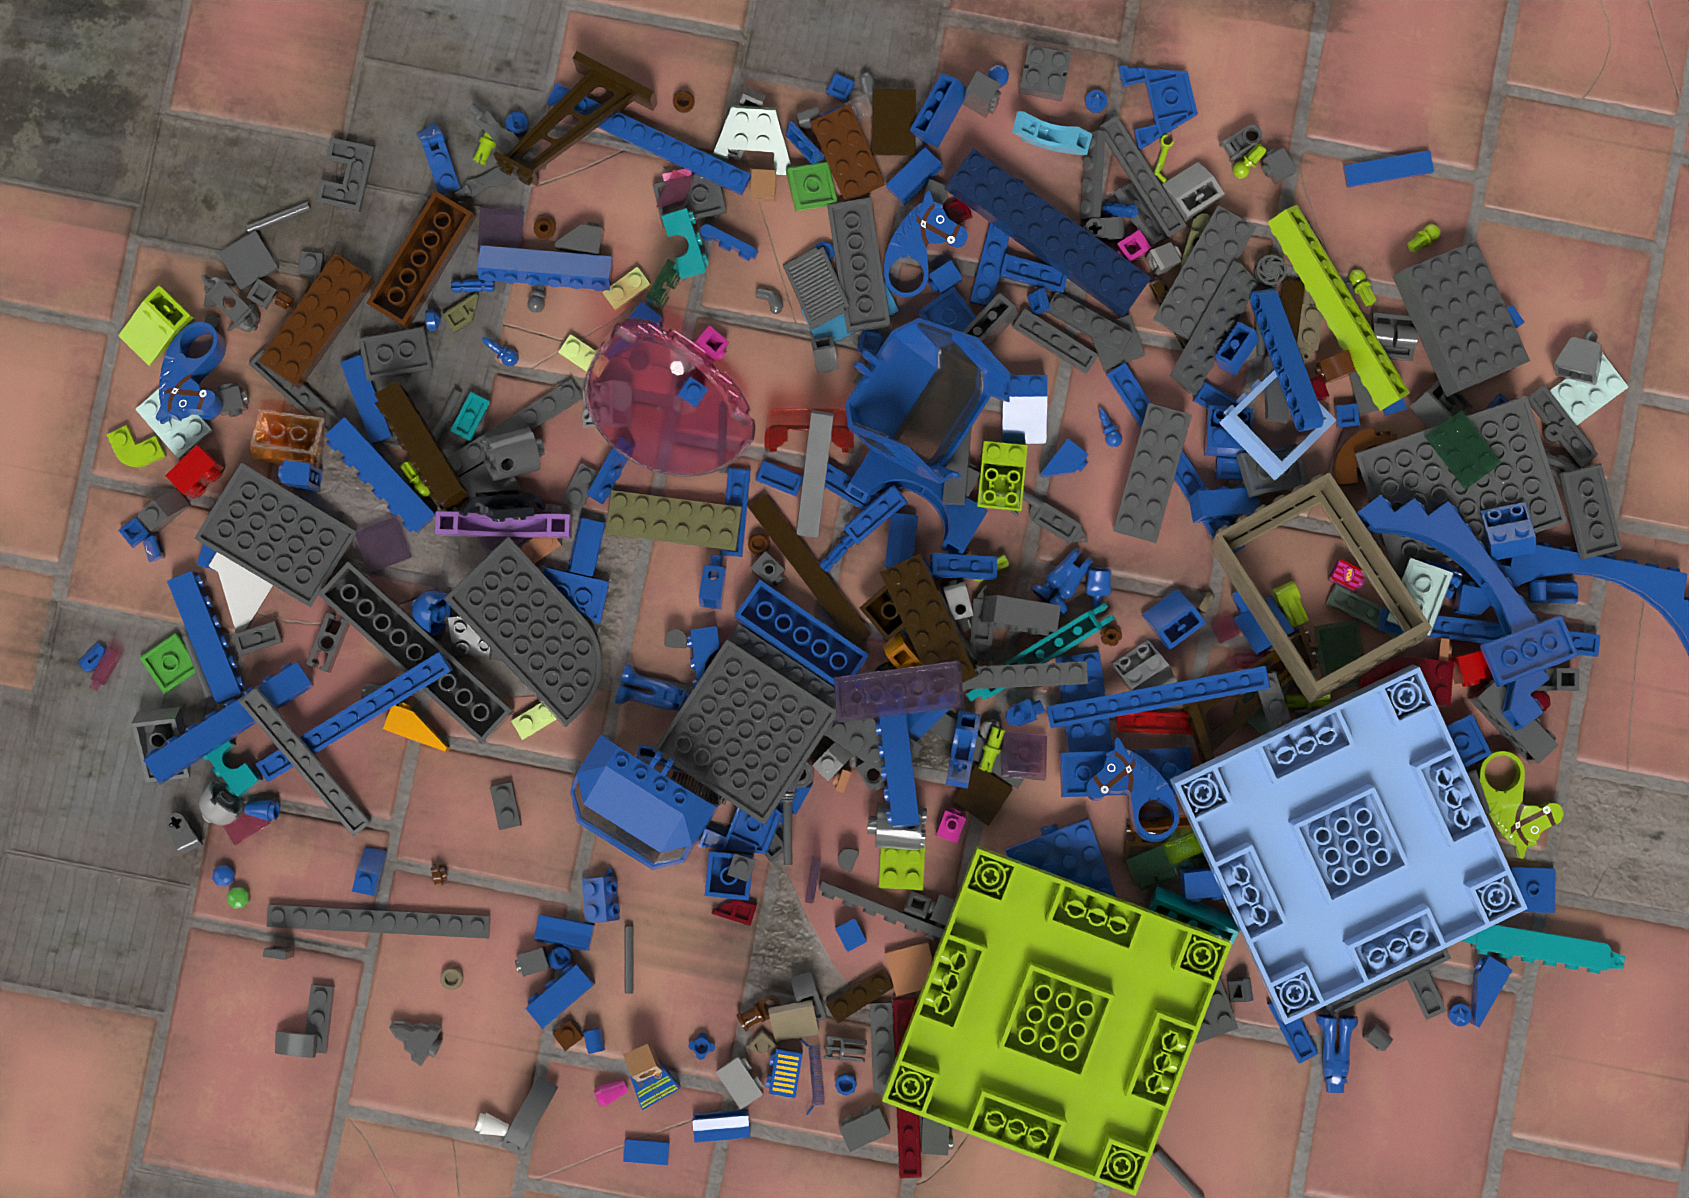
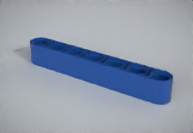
M1274 288L1252 292L1250 295L1251 307L1296 429L1302 432L1322 427L1324 423L1323 414L1278 292Z

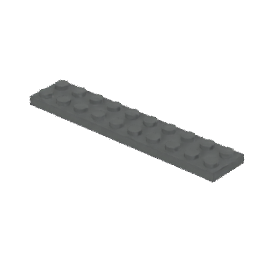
M738 624L728 641L836 710L838 715L824 735L881 772V766L885 765L884 757L879 756L878 744L882 743V736L877 735L875 723L880 721L879 717ZM909 738L913 762L922 746Z

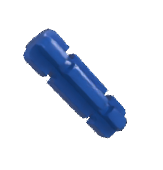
M1107 202L1102 206L1104 214L1108 216L1135 218L1139 214L1136 205Z
M452 280L451 290L454 293L462 291L482 292V290L493 292L495 289L494 281L464 280L461 282V280Z
M848 534L827 555V559L824 558L819 566L825 572H829L833 564H836L847 552V549L851 548L855 543Z

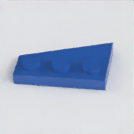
M544 567V576L579 613L584 614L600 625L610 581Z

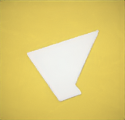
M217 552L209 567L219 573L235 631L239 633L246 630L273 585Z

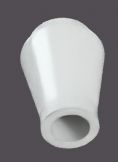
M487 1112L485 1114L479 1113L474 1130L479 1131V1134L505 1137L509 1124Z

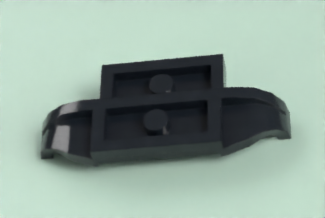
M515 489L476 492V497L468 498L462 503L459 514L467 516L469 510L474 507L477 514L486 515L494 522H504L505 518L525 520L528 516H534V507L530 505V502H535L537 508L541 510H546L544 501L538 495L523 493Z

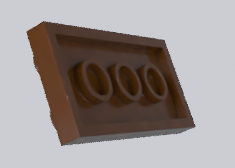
M850 104L810 121L844 202L851 201L885 185Z

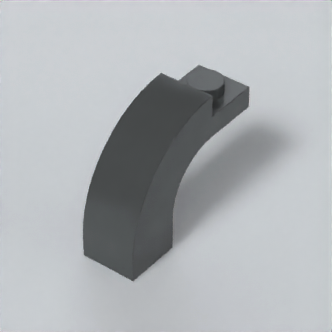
M538 1077L506 1133L501 1147L519 1157L522 1155L535 1128L558 1089L557 1086Z

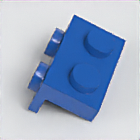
M616 876L583 878L585 923L619 920L620 907L618 905Z

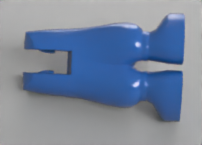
M1077 548L1073 549L1046 576V583L1044 585L1035 584L1031 588L1033 593L1044 602L1058 588V592L1051 598L1048 604L1060 605V614L1062 615L1067 611L1065 600L1074 595L1081 580L1093 563L1090 558H1087L1080 565V568L1075 566L1073 562L1076 561L1081 553Z

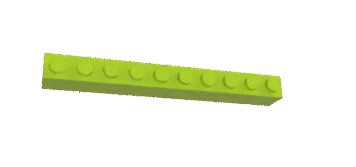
M1298 205L1284 210L1267 223L1272 234L1279 241L1282 251L1288 256L1294 271L1300 276L1306 291L1310 293L1317 309L1327 321V326L1336 336L1339 346L1344 351L1349 350L1354 367L1361 378L1362 384L1372 396L1374 404L1381 411L1410 394Z

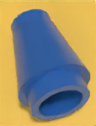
M274 800L247 802L245 805L246 815L270 822L277 820L279 817L280 805Z

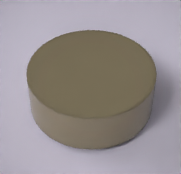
M455 967L447 968L440 977L442 986L448 990L459 988L464 979L462 972Z

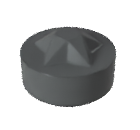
M991 718L981 724V736L986 741L989 739L992 726L1002 728L998 720Z

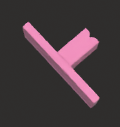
M682 169L662 175L665 182L692 174L690 171Z

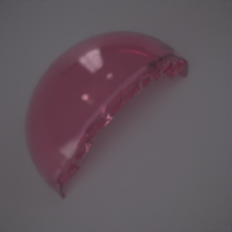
M629 318L620 324L617 323L597 347L589 363L584 384V395L589 415L604 439L615 450L632 462L666 475L683 477L701 476L719 471L733 463L754 441L756 425L755 420L749 416L748 412L751 409L746 398L726 371L721 373L713 365L715 360L704 350L672 329L665 331L659 328V323L641 318ZM687 376L692 377L708 388L697 407L690 406L675 395Z

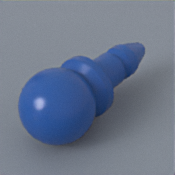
M482 338V341L488 348L498 353L497 358L501 359L504 365L511 367L517 364L519 356L515 350L508 349L506 345L502 347L492 339Z
M1099 408V418L1102 420V425L1105 428L1102 431L1106 435L1105 442L1110 447H1118L1122 443V434L1116 430V425L1112 426L1104 409Z

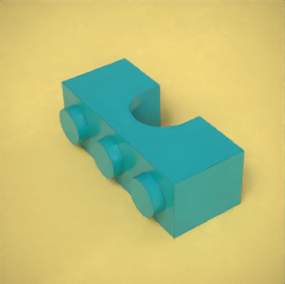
M685 207L661 215L668 237L681 235L688 241L687 251L682 255L674 257L681 280L705 273V267L709 266L706 254H701L699 246L703 245L699 232L694 233L692 227L693 224H696L693 212H688Z
M231 739L203 758L206 761L209 759L214 766L212 767L213 772L219 778L223 777L226 781L225 787L232 796L242 797L263 780L250 763H244L237 769L232 768L228 764L227 755L236 746Z

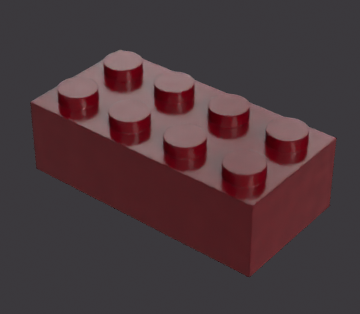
M1395 656L1358 677L1357 690L1413 664L1420 667L1436 705L1451 706L1454 661Z

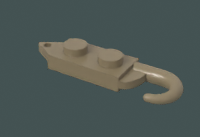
M1305 287L1297 346L1304 363L1319 349L1323 319L1322 313L1317 309L1315 301L1310 293L1306 291Z

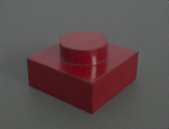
M1323 377L1309 378L1317 400L1327 399L1330 395Z

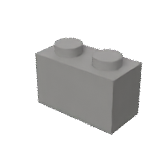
M738 1055L717 1069L716 1073L739 1108L742 1109L763 1095L762 1088H764V1085L758 1076L754 1078L749 1071L752 1067L745 1057L741 1059Z

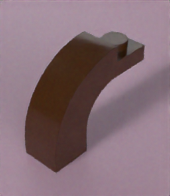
M1369 428L1347 439L1336 452L1331 467V475L1338 486L1358 483L1357 460L1354 453L1397 439V434L1390 435V431L1378 432L1377 436H1375L1374 428Z

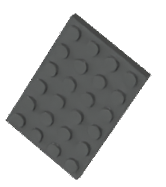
M241 463L194 539L311 608L357 532Z

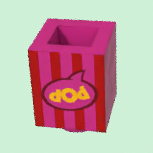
M1340 559L1337 560L1328 581L1350 591H1355L1356 588H1361L1365 577H1363L1360 571L1362 569Z

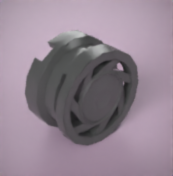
M1272 254L1261 258L1254 269L1255 279L1260 285L1267 288L1280 284L1287 273L1284 260Z

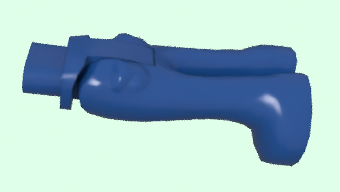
M626 663L621 683L646 688L654 693L641 692L620 684L615 703L624 704L627 701H635L660 709H677L679 712L690 694L686 693L685 689L681 691L682 689L673 684L641 676L636 673L631 664Z
M1328 1014L1316 1015V1022L1324 1032L1323 1073L1324 1077H1326L1324 1078L1326 1092L1344 1093V1084L1347 1083V1079L1344 1078H1347L1350 1066L1351 1033L1358 1024V1017L1352 1015L1338 1016L1339 1050L1336 1052L1337 1017Z

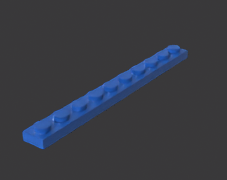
M556 83L547 100V104L554 107L570 89ZM586 97L575 107V111L582 115H590L602 104ZM619 112L598 127L609 134L741 196L751 179V174Z
M1123 363L1106 374V376L1142 429L1147 407L1151 402L1126 363ZM1182 451L1174 481L1189 502L1188 497L1196 493L1195 490L1206 486ZM1229 521L1202 522L1212 539L1215 538L1218 529L1225 525L1231 526ZM1243 545L1237 548L1236 550H1234V553L1240 551L1245 546Z
M1380 609L1378 631L1403 634L1404 632L1399 625L1387 621L1390 611L1388 609ZM1437 616L1431 635L1426 637L1485 644L1504 637L1500 623ZM1569 631L1578 655L1598 657L1601 635Z
M439 651L303 734L300 738L315 754L453 669L442 652ZM280 750L275 751L256 763L267 783L294 767Z
M1267 666L1047 706L1050 728H1056L1271 687Z

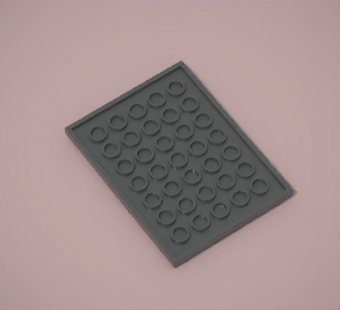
M1527 396L1354 453L1370 502L1382 495L1383 498L1390 502L1392 510L1395 512L1415 498L1422 503L1426 514L1429 515L1449 501L1450 504L1457 508L1461 519L1471 527L1473 535L1484 544L1486 549L1488 548L1485 540L1481 510L1525 502L1535 533L1567 523ZM1381 533L1391 566L1399 578L1404 576L1410 558L1424 562L1426 559L1438 563L1452 561L1443 552L1421 541L1397 534Z

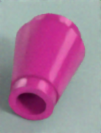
M624 1080L599 1085L597 1089L593 1090L600 1107L603 1105L608 1106L625 1093H628Z

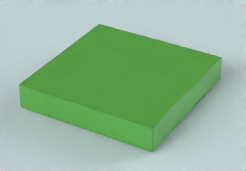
M827 161L819 162L815 165L807 164L789 167L785 170L795 212L827 207L829 204L838 203Z
M174 633L139 658L163 694H167L196 674L185 643L178 633Z

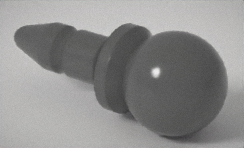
M536 285L535 291H532L530 294L532 297L529 298L527 306L533 313H539L545 307L543 300L546 298V295L543 293L544 285Z

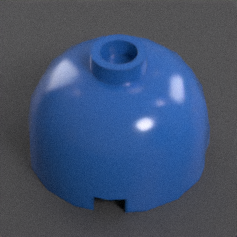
M437 590L423 592L411 605L413 621L424 631L432 635H438L446 627V624L443 623L446 615L450 617L452 614V607L443 599L447 594Z

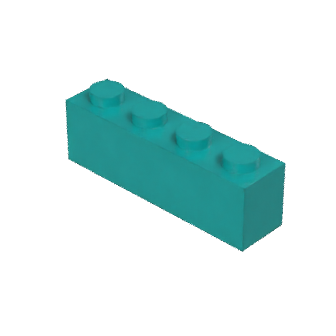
M1158 886L1148 904L1149 910L1229 939L1232 945L1239 933L1233 916L1198 902H1189L1183 896Z

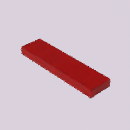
M1143 711L1116 716V732L1194 734L1189 726L1187 712Z

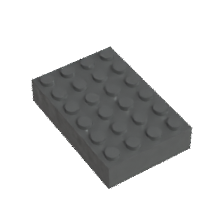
M1477 241L1406 268L1393 276L1446 397L1530 361Z

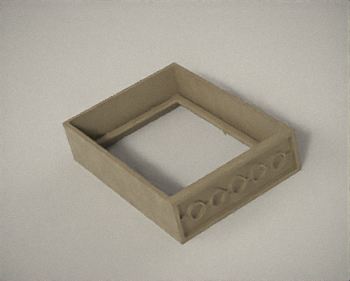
M1330 472L1324 476L1322 474L1315 476L1310 480L1311 483L1305 486L1303 484L1298 485L1291 491V494L1278 496L1273 500L1272 504L1267 507L1266 505L1258 507L1254 514L1248 517L1247 515L1241 516L1235 521L1236 524L1230 527L1227 525L1221 527L1216 531L1217 534L1210 548L1309 704L1419 644L1425 639L1432 628ZM1320 504L1362 568L1360 570L1361 573L1366 574L1404 632L1319 681L1311 673L1234 553V550Z

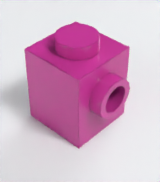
M950 808V811L944 810L935 835L957 843L966 818L962 817L963 812Z

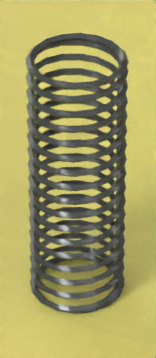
M675 771L673 772L671 780H673L674 782H676L678 772ZM679 773V777H678V780H677V783H678V784H679V781H680L681 773ZM683 774V776H682V779H681V782H680V785H681V786H682V783H683V779H684V775H685V774ZM686 775V778H685V781H684V784H683V787H684V788H685V786H686V782H687L688 775ZM691 776L689 777L686 786L687 790L689 789L690 792L695 795L697 794L700 798L703 797L704 800L707 797V801L710 799V802H712L714 798V803L717 800V804L719 802L721 805L726 804V799L718 794L716 796V793L714 792L713 794L712 790L710 792L709 788L706 792V786L703 790V784L700 788V782L697 786V780L693 787L694 778L689 788Z

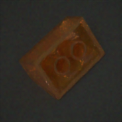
M259 409L250 443L253 460L283 464L284 460L311 463L319 468L323 452L325 418Z

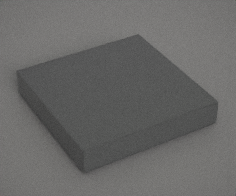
M253 231L218 253L241 291L255 284L257 279L262 280L279 269L257 231Z
M1130 314L1111 321L1133 333L1122 354L1091 338L1103 371L1145 356Z

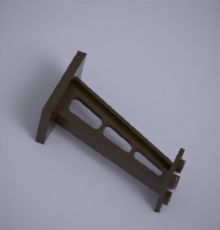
M576 51L572 59L576 71L583 74L584 77L506 156L495 151L493 155L497 161L496 164L500 167V171L509 176L511 174L518 176V180L528 186L531 184L538 186L539 181L535 174L537 171L633 101L654 111L657 105L654 91ZM603 87L614 93L611 99L590 115H582L575 111V107L595 88ZM567 115H572L581 120L579 124L559 139H553L548 136V133ZM540 140H546L551 143L548 148L530 162L524 163L520 161Z
M1303 626L1294 629V637L1290 640L1311 671L1317 668L1318 658L1315 651L1310 649L1309 642H1311L1309 631L1307 629L1304 630ZM1273 650L1246 669L1267 666V671L1270 673L1271 666L1280 661L1281 658ZM1285 669L1277 676L1281 689L1293 678L1288 669ZM1236 694L1239 705L1237 712L1215 731L1210 730L1206 714L1229 696L1182 704L1184 711L1188 714L1187 719L1190 729L1193 730V738L1202 764L1214 759L1213 751L1262 707L1258 694L1247 703H1243L1241 694Z

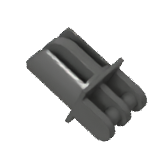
M826 1036L825 1039L828 1040L827 1045L824 1047L826 1049V1055L823 1056L824 1059L865 1063L864 1057L843 1054H866V1049L844 1046V1044L867 1045V1040ZM834 1040L841 1041V1047L834 1046ZM833 1050L840 1051V1056H833Z

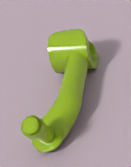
M1167 134L1160 140L1162 149L1154 170V175L1163 183L1167 179L1160 174V171L1165 164L1168 149L1174 143L1172 141L1169 145L1164 144L1163 140L1168 136Z

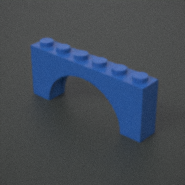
M871 449L845 491L863 503L874 493L889 489L893 485L897 489L908 490L920 495L940 515L944 527V540L941 549L949 554H963L988 512L985 508L977 507L978 502H974L967 497L966 505H944V483L939 484L921 477Z

